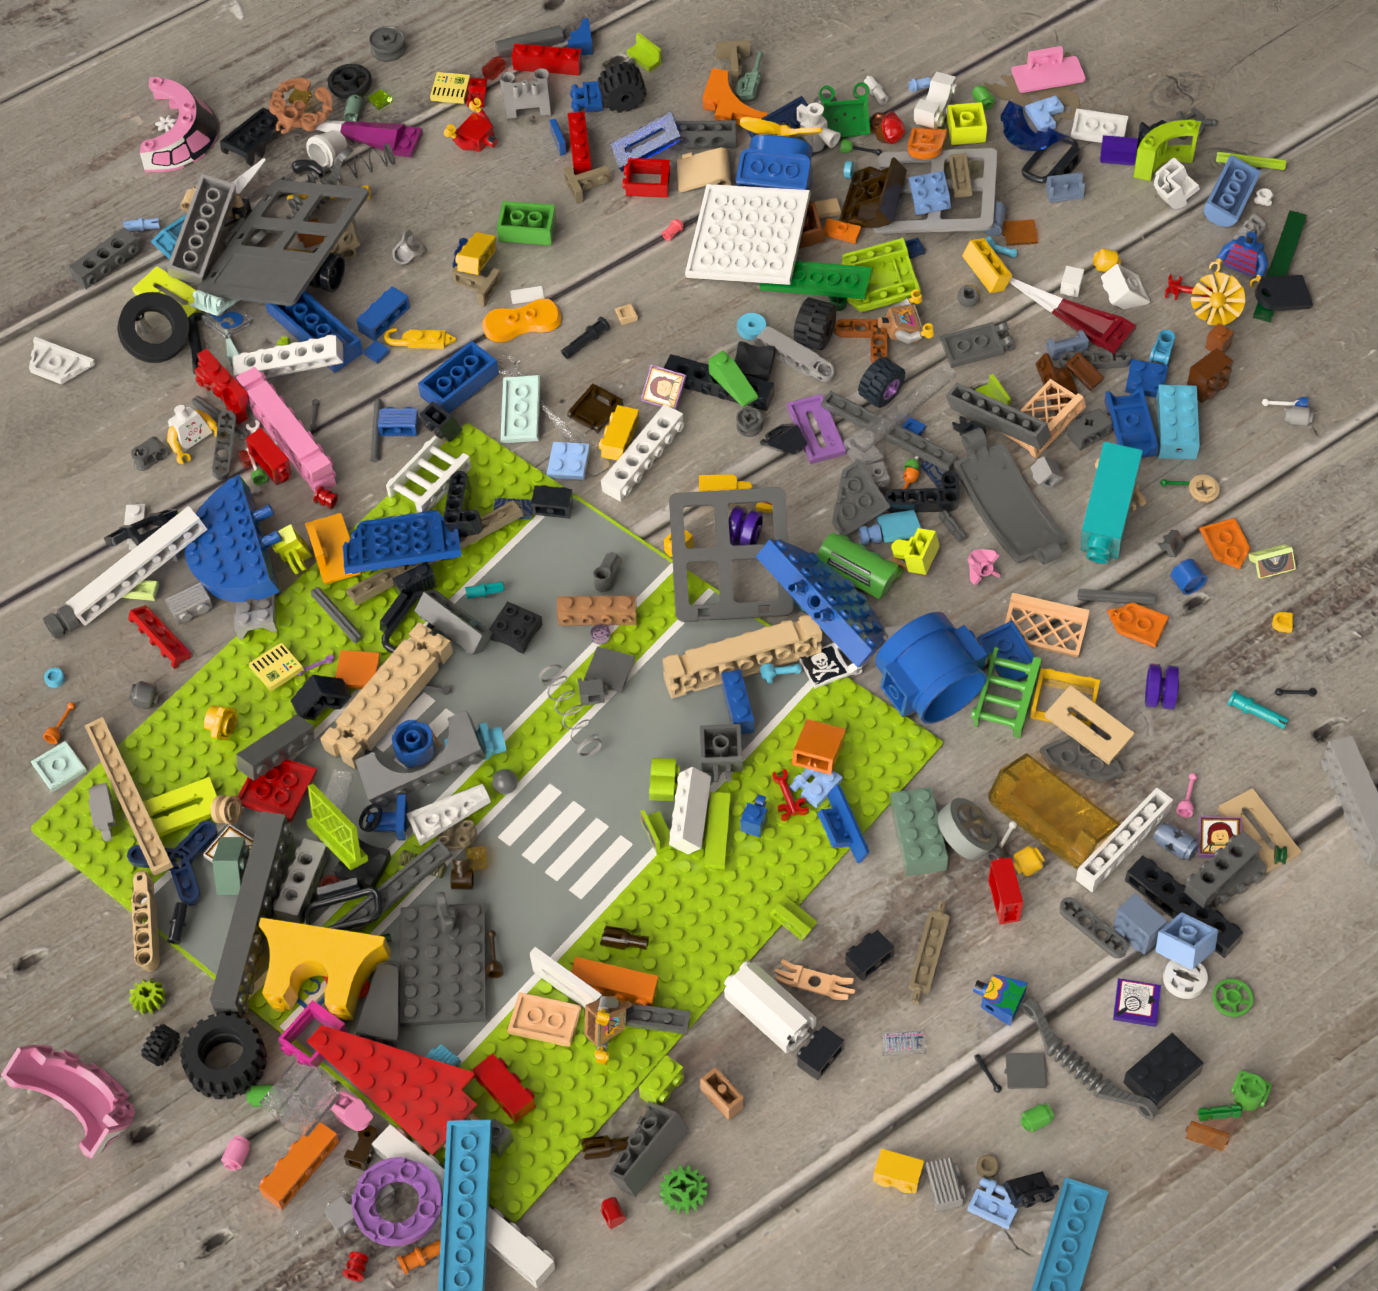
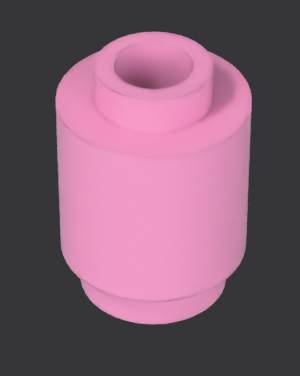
M234 1136L229 1141L221 1159L225 1168L232 1171L242 1168L250 1151V1141L241 1136Z

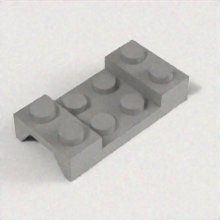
M275 594L260 600L253 598L247 599L246 602H236L234 622L235 631L239 639H243L248 630L265 628L273 633L277 632Z

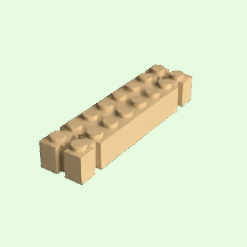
M803 615L793 623L791 620L783 621L780 624L766 626L760 630L746 632L733 638L729 637L720 642L708 643L696 649H688L682 656L671 654L666 658H662L666 687L671 699L686 695L687 691L693 690L696 692L722 684L721 673L741 669L742 676L746 677L760 673V667L764 664H773L774 667H780L799 661L801 657L822 653V645L820 643L822 641V631L810 615Z
M420 622L409 633L411 639L409 641L405 639L335 720L336 728L330 727L320 738L326 752L336 758L341 755L343 762L355 770L357 769L355 760L365 756L364 752L366 749L370 752L437 673L439 670L437 664L439 662L444 664L453 654L450 640L438 633L436 636H433L432 630Z

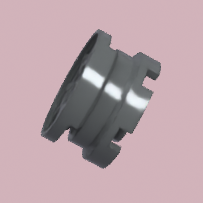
M746 407L737 413L736 428L742 436L754 437L762 431V414L758 409Z

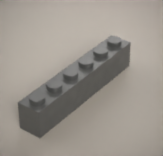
M958 382L955 383L946 395L952 410L1039 450L1043 448L1051 437L1046 422Z

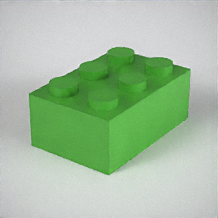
M502 201L497 225L499 242L551 246L556 224L555 205Z

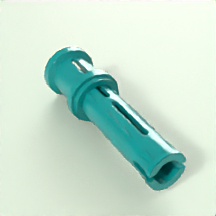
M1236 689L1233 691L1227 706L1232 705L1241 709L1244 714L1251 713L1283 730L1286 724L1279 722V720L1285 723L1289 721V718L1256 703L1253 697L1248 698L1239 694Z

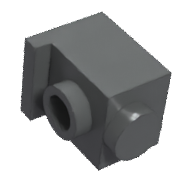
M578 678L582 706L605 703L604 695L608 694L607 683H602V679L582 681V678Z

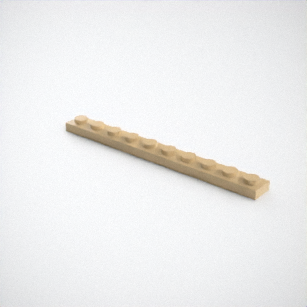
M99 718L84 725L153 875L156 876L172 868L173 865L104 718Z

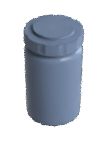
M995 202L993 228L984 230L989 236H998L1002 232L1006 206L1001 202Z

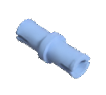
M158 217L123 221V227L128 231L140 230V232H144L147 229H160Z

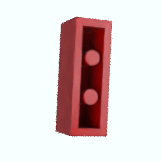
M492 1053L474 1067L472 1071L476 1075V1081L516 1124L535 1108V1095L529 1088L525 1089L520 1084L522 1082L517 1074L514 1072L511 1074L507 1070L508 1066L501 1057L497 1059Z

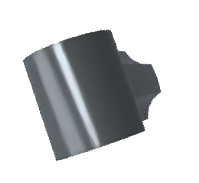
M607 553L601 565L594 570L596 590L606 592L611 588L612 580L622 563V558L617 553Z

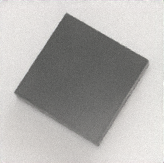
M597 646L584 681L602 679V683H607V689L622 693L635 662V656Z

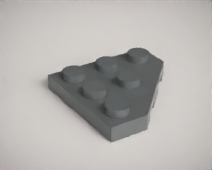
M860 459L842 470L832 518V524L839 535L847 536L890 508V505Z
M1094 725L1089 726L1096 734L1100 735ZM1069 735L1041 747L1039 751L1049 768L1100 783H1109L1122 777L1124 774L1116 759L1108 765Z

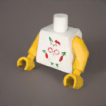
M178 405L174 408L176 415L168 421L167 441L173 452L178 455L177 462L184 464L182 457L184 456L187 462L191 460V457L183 452L212 433L211 429L214 430L216 437L218 426L208 413L199 409L194 410L191 407L185 408L184 405Z

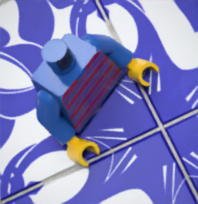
M1248 232L1246 237L1240 236L1237 240L1233 239L1225 244L1217 255L1218 259L1210 264L1209 269L1212 268L1213 264H1217L1218 269L1216 272L1221 270V263L1224 262V266L1253 277L1254 279L1250 281V287H1253L1255 281L1259 283L1261 278L1264 277L1268 267L1264 245L1256 241V233Z

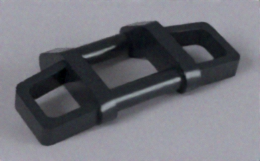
M167 509L151 513L146 518L131 525L119 527L118 530L104 537L105 543L108 546H115L129 538L138 546L179 513L177 509ZM149 524L159 526L143 534L137 531Z

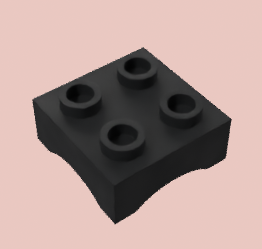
M739 341L734 361L743 375L769 382L775 358V346L760 347Z
M507 601L489 628L493 632L490 640L504 643L517 652L524 654L532 637L543 625L542 616Z
M359 839V846L367 854L368 862L350 870L340 860L333 871L337 879L344 881L357 877L364 888H375L392 859L390 850L372 846Z

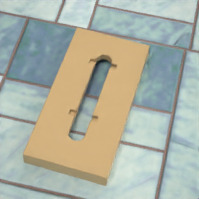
M1071 685L1045 713V717L1108 765L1135 734ZM1072 707L1109 734L1111 739L1105 740L1072 714L1070 715L1067 709Z
M1253 788L1219 805L1218 811L1223 817H1242V831L1262 846L1259 858L1267 866L1265 873L1279 867L1282 863L1274 864V849H1271L1262 840L1261 835L1248 818L1243 815L1242 809L1250 811L1275 845H1279L1280 848L1287 846L1286 862L1301 854L1299 847Z

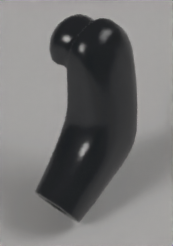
M301 159L292 163V170L295 173L313 171L319 177L324 175V169L315 160Z

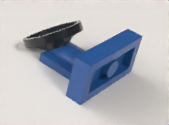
M406 794L397 795L396 812H382L381 807L376 804L367 806L359 818L360 829L365 832H396L398 841L406 840V814L408 812ZM377 808L378 812L371 813L369 810ZM367 814V815H368L367 818H366L367 825H366V827L364 828V826H363V820H364L365 815Z

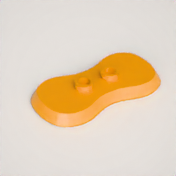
M537 299L520 308H499L490 311L484 317L482 327L489 340L493 342H507L524 333H543L556 329L562 322V314L557 304L552 300Z

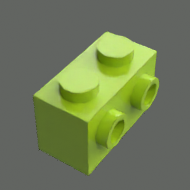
M665 1055L639 1086L640 1098L647 1103L650 1101L658 1105L664 1104L670 1097L671 1092L684 1080L683 1067Z

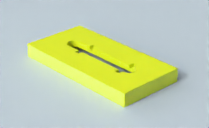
M158 266L132 288L136 295L146 292L163 293L154 287L155 284H159L189 302L188 305H181L188 318L202 311L190 306L195 302L193 292L196 290L179 279L168 276V273Z
M208 777L143 801L159 837L212 818L211 805L217 795L211 779ZM197 798H203V801L198 805L195 804L168 814L169 816H163L158 819L152 818L153 815Z

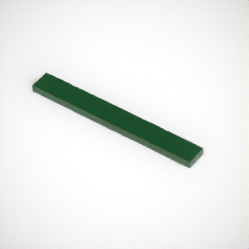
M1289 210L1267 277L1287 276L1307 217L1306 214ZM1261 292L1264 296L1269 297L1267 293ZM1258 302L1253 318L1271 323L1274 311L1264 308Z

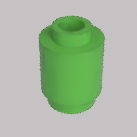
M982 85L973 89L972 97L976 103L982 102L983 110L991 109L995 103V98L990 91Z
M272 1084L251 1085V1090H247V1103H251L252 1107L273 1106V1104L279 1103L278 1086H273Z
M1047 1103L1043 1105L1038 1104L1021 1113L1020 1123L1025 1131L1029 1130L1033 1133L1049 1125L1051 1120L1054 1119V1114Z

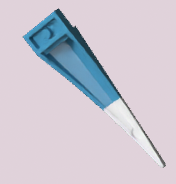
M265 158L231 182L236 184V193L240 194L266 162ZM187 214L165 227L151 240V243L169 260Z

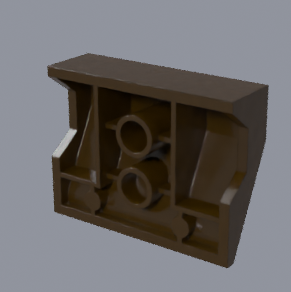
M893 157L890 166L886 169L879 170L869 166L855 171L839 221L858 225L861 228H880L891 224L907 172L903 165Z

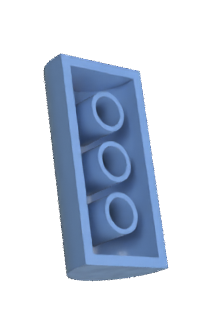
M1230 155L1204 206V214L1207 219L1222 227L1234 225L1238 221L1261 171Z

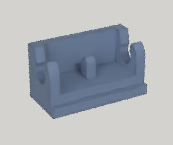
M1082 172L1048 176L1046 193L1049 203L1083 199L1085 183H1082Z
M1078 330L1079 334L1076 337L1053 342L1052 338H1048V343H1046L1045 347L1052 361L1059 360L1060 356L1065 352L1087 351L1089 340L1083 330Z

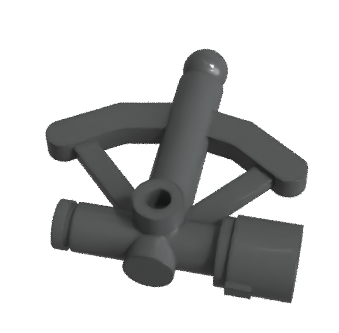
M1192 108L1191 113L1187 116L1183 115L1182 111L1176 112V121L1190 120L1192 116L1198 118L1192 120L1202 121L1199 136L1205 130V126H1216L1218 123L1216 119H1205L1203 114L1196 108ZM1181 136L1179 139L1185 140L1189 136Z

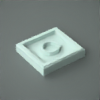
M67 741L62 742L31 761L33 767L51 792L56 791L87 772L85 766Z

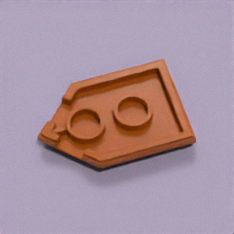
M1232 518L1199 527L1213 558L1241 569L1251 547L1237 520Z
M1133 602L1117 609L1107 610L1118 634L1154 648L1157 646L1169 620L1168 615Z

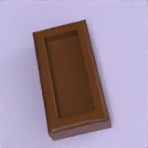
M1080 352L1065 363V367L1089 391H1092L1104 380L1101 373Z

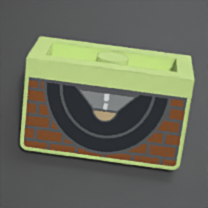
M1283 544L1248 553L1249 560L1256 563L1258 578H1265L1296 569L1291 546Z

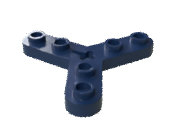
M211 821L199 823L174 849L165 848L173 865L168 871H171L181 902L188 906L196 904L201 897L191 863L217 837L216 825ZM140 845L132 846L127 852L130 864L135 867L150 868ZM177 857L181 859V868L176 863L175 858Z

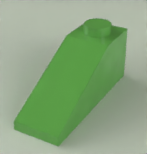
M724 350L709 359V374L742 407L758 399L757 394L735 361Z

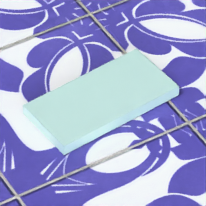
M540 375L503 377L501 443L539 440Z

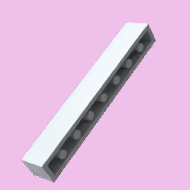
M189 506L68 600L66 604L83 625L86 626L204 533L207 528Z

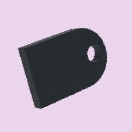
M1303 275L1265 277L1260 280L1255 288V297L1259 304L1271 311L1311 309L1313 306ZM1261 292L1267 293L1269 297L1264 296Z

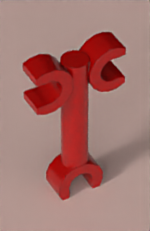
M1170 274L1167 282L1169 287L1166 288L1164 296L1167 298L1168 294L1172 293L1175 295L1174 300H1177L1179 292L1192 294L1194 287L1181 285L1182 276H1179V279L1174 281L1172 280V274ZM1208 286L1205 287V288H1207L1209 291H1211V292L1213 291L1210 287H1208ZM1193 294L1202 297H1209V295Z
M783 769L782 777H778L776 772H773L772 779L780 785L787 803L778 805V812H787L781 815V820L787 821L791 816H796L797 814L807 815L809 807H800L806 804L805 798L798 799L795 804L787 784V770Z

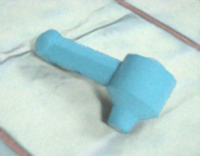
M990 236L985 238L995 252L1008 255L1011 258L1017 256L1016 249L996 245Z
M764 664L760 667L761 677L768 684L773 682V678L776 675L799 674L802 671L800 664L774 667L773 664Z

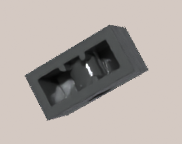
M1098 408L1094 411H1089L1079 419L1071 421L1068 425L1067 436L1081 451L1110 435L1112 422Z

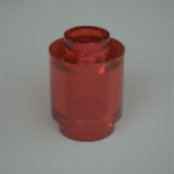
M500 56L491 58L482 67L483 76L488 80L496 79L505 70V60Z

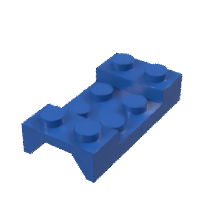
M1143 387L1138 388L1131 395L1115 397L1110 391L1106 392L1104 402L1108 416L1110 415L1117 440L1116 444L1143 450L1142 458L1157 456L1159 446Z

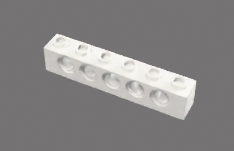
M327 335L325 338L293 342L290 345L259 349L251 353L244 352L233 356L234 377L236 378V376L253 367H256L259 372L262 371L266 378L340 364L343 363V343L336 335Z
M664 404L601 480L602 492L619 501L628 496L635 483L640 482L645 471L652 467L654 460L662 455L663 449L670 445L677 432H681L683 429V413Z
M1156 788L1078 868L1076 881L1090 892H1093L1170 812L1173 799Z

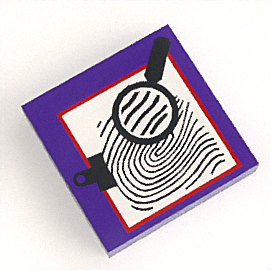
M1118 978L1113 1020L1156 1027L1161 985Z

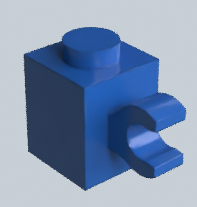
M758 794L755 805L747 803L740 819L741 832L761 837L767 822L765 796Z

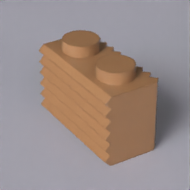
M713 1068L700 1079V1090L728 1120L743 1110V1096L738 1093L735 1086H732V1083H729V1080H726V1077H723L718 1068Z

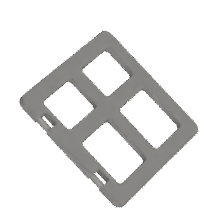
M993 148L943 150L939 156L931 159L911 157L908 151L881 153L878 157L879 170L888 168L893 157L901 164L932 163L931 173L944 171V164L949 162V155L966 153L967 161H984L983 178L970 179L972 191L983 192L982 211L980 218L941 219L940 210L928 213L926 220L892 221L889 225L873 228V231L877 234L983 231L992 229L994 226L997 151ZM952 179L946 180L948 191L954 192ZM904 181L901 193H911L909 181Z

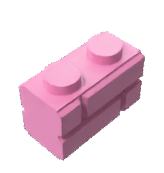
M340 1091L327 1104L341 1123L355 1131L364 1130L373 1118V1115L366 1108L362 1100L346 1091Z

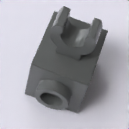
M496 1119L492 1121L491 1159L492 1153L500 1158L514 1141L512 1131Z

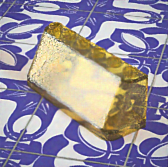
M1028 753L1000 769L988 794L989 801L994 807L1012 821H1015L1021 828L1077 870L1121 825Z

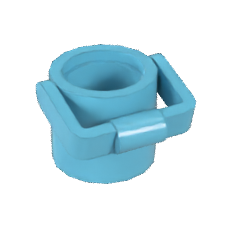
M486 722L479 723L476 731L487 757L483 760L490 759L492 755L507 752L501 727L488 729Z

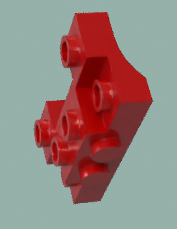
M207 348L197 354L199 367L195 369L197 384L200 387L203 386L207 391L212 389L215 396L224 402L227 410L235 414V422L237 424L243 423L248 419L246 414V405L249 400L248 393Z

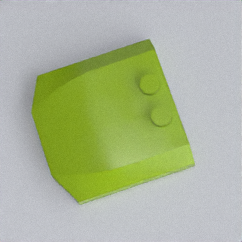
M904 238L842 255L841 265L872 267L873 269L866 299L847 298V302L860 313L898 303L906 298L910 299L911 292L915 289H918L919 295H921Z

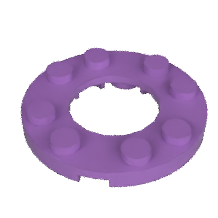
M405 1157L388 1158L372 1165L359 1178L354 1194H352V1212L359 1229L372 1241L386 1246H403L421 1239L434 1227L442 1209V1192L434 1173L423 1163L408 1160ZM405 1182L413 1186L418 1192L419 1205L416 1212L406 1221L398 1223L382 1219L375 1207L377 1195L388 1184Z

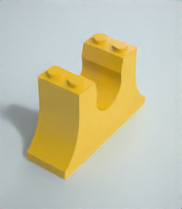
M267 918L260 919L259 927L268 940L270 948L269 969L262 994L272 1009L279 1012H284V1010L292 1011L298 1000V992L303 982L313 976L328 977V983L325 988V1005L329 1012L342 1022H345L347 1019L354 1020L359 995L366 980L376 969L378 963L382 964L390 960L392 951L385 937Z

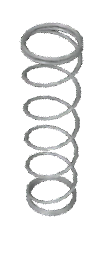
M549 665L540 672L539 679L543 685L549 686L548 697L552 700H557L555 704L556 712L565 715L562 721L563 726L573 729L570 738L572 742L580 744L577 750L578 754L584 757L590 756L601 748L602 742L597 738V734L588 736L581 743L573 740V731L587 726L590 720H583L574 728L565 725L566 715L577 713L582 709V705L572 707L567 713H561L557 710L558 701L572 697L575 691H567L558 699L552 698L549 694L551 686L564 683L567 680V676L559 677L563 672L561 665ZM560 668L559 673L554 677L542 679V674L548 669ZM565 678L564 681L554 684L557 680ZM551 681H553V682L551 683V685H548V684H545V683H544V682H551ZM573 692L572 695L561 699L565 694ZM580 706V709H578L577 711L569 713L572 709ZM588 721L584 726L577 727L581 723ZM599 742V745L594 750L588 753H580V750L588 743Z

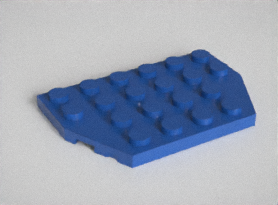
M437 510L360 521L357 529L352 532L350 541L345 542L343 545L345 574H356L362 571H375L382 568H395L402 565H414L421 562H434L441 559L461 557L458 529H454V532L448 531L444 517Z

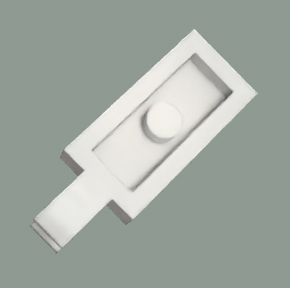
M126 505L124 525H131L146 518V505ZM142 527L137 531L141 534L145 527ZM126 539L127 544H129V550L137 547L132 539Z

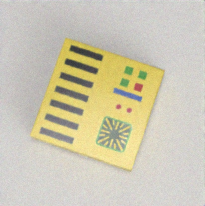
M437 72L430 95L431 101L464 104L470 75Z
M282 643L249 663L250 668L270 691H273L298 675L301 671H304L303 666Z

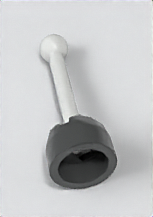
M1015 821L1009 823V829L999 846H995L986 854L989 861L1004 857L1003 846L1012 830L1017 827Z

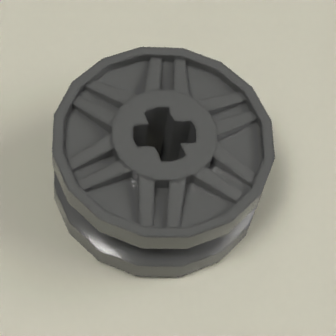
M382 26L375 29L369 36L371 53L374 58L380 61L397 60L406 51L404 34L397 27Z

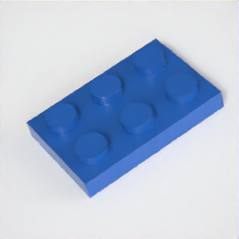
M1013 621L977 637L978 643L984 646L987 651V658L989 653H993L994 647L999 648L998 657L1024 664L1032 663L1033 657H1035ZM995 664L994 669L999 677L1019 682L1028 678V675L1025 674L1026 672Z

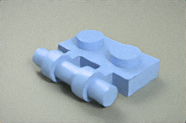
M805 768L801 775H797L793 779L794 782L790 785V788L795 792L799 788L803 789L801 798H805L808 803L818 808L828 797L833 787L842 782L843 777L835 771H832V774L829 775ZM811 775L815 777L811 783L806 781Z
M982 1177L979 1185L986 1188V1191L976 1189L967 1211L1009 1230L1018 1208H1014L1011 1204L1005 1188L999 1185L998 1181L993 1179L990 1181ZM995 1192L1005 1197V1199L1003 1201L995 1196H992V1194Z

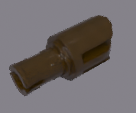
M605 925L600 945L626 950L628 947L647 950L649 936L631 934L629 929Z
M608 1135L582 1138L581 1145L584 1159L607 1158L614 1152L626 1150L629 1136L613 1139L608 1137Z

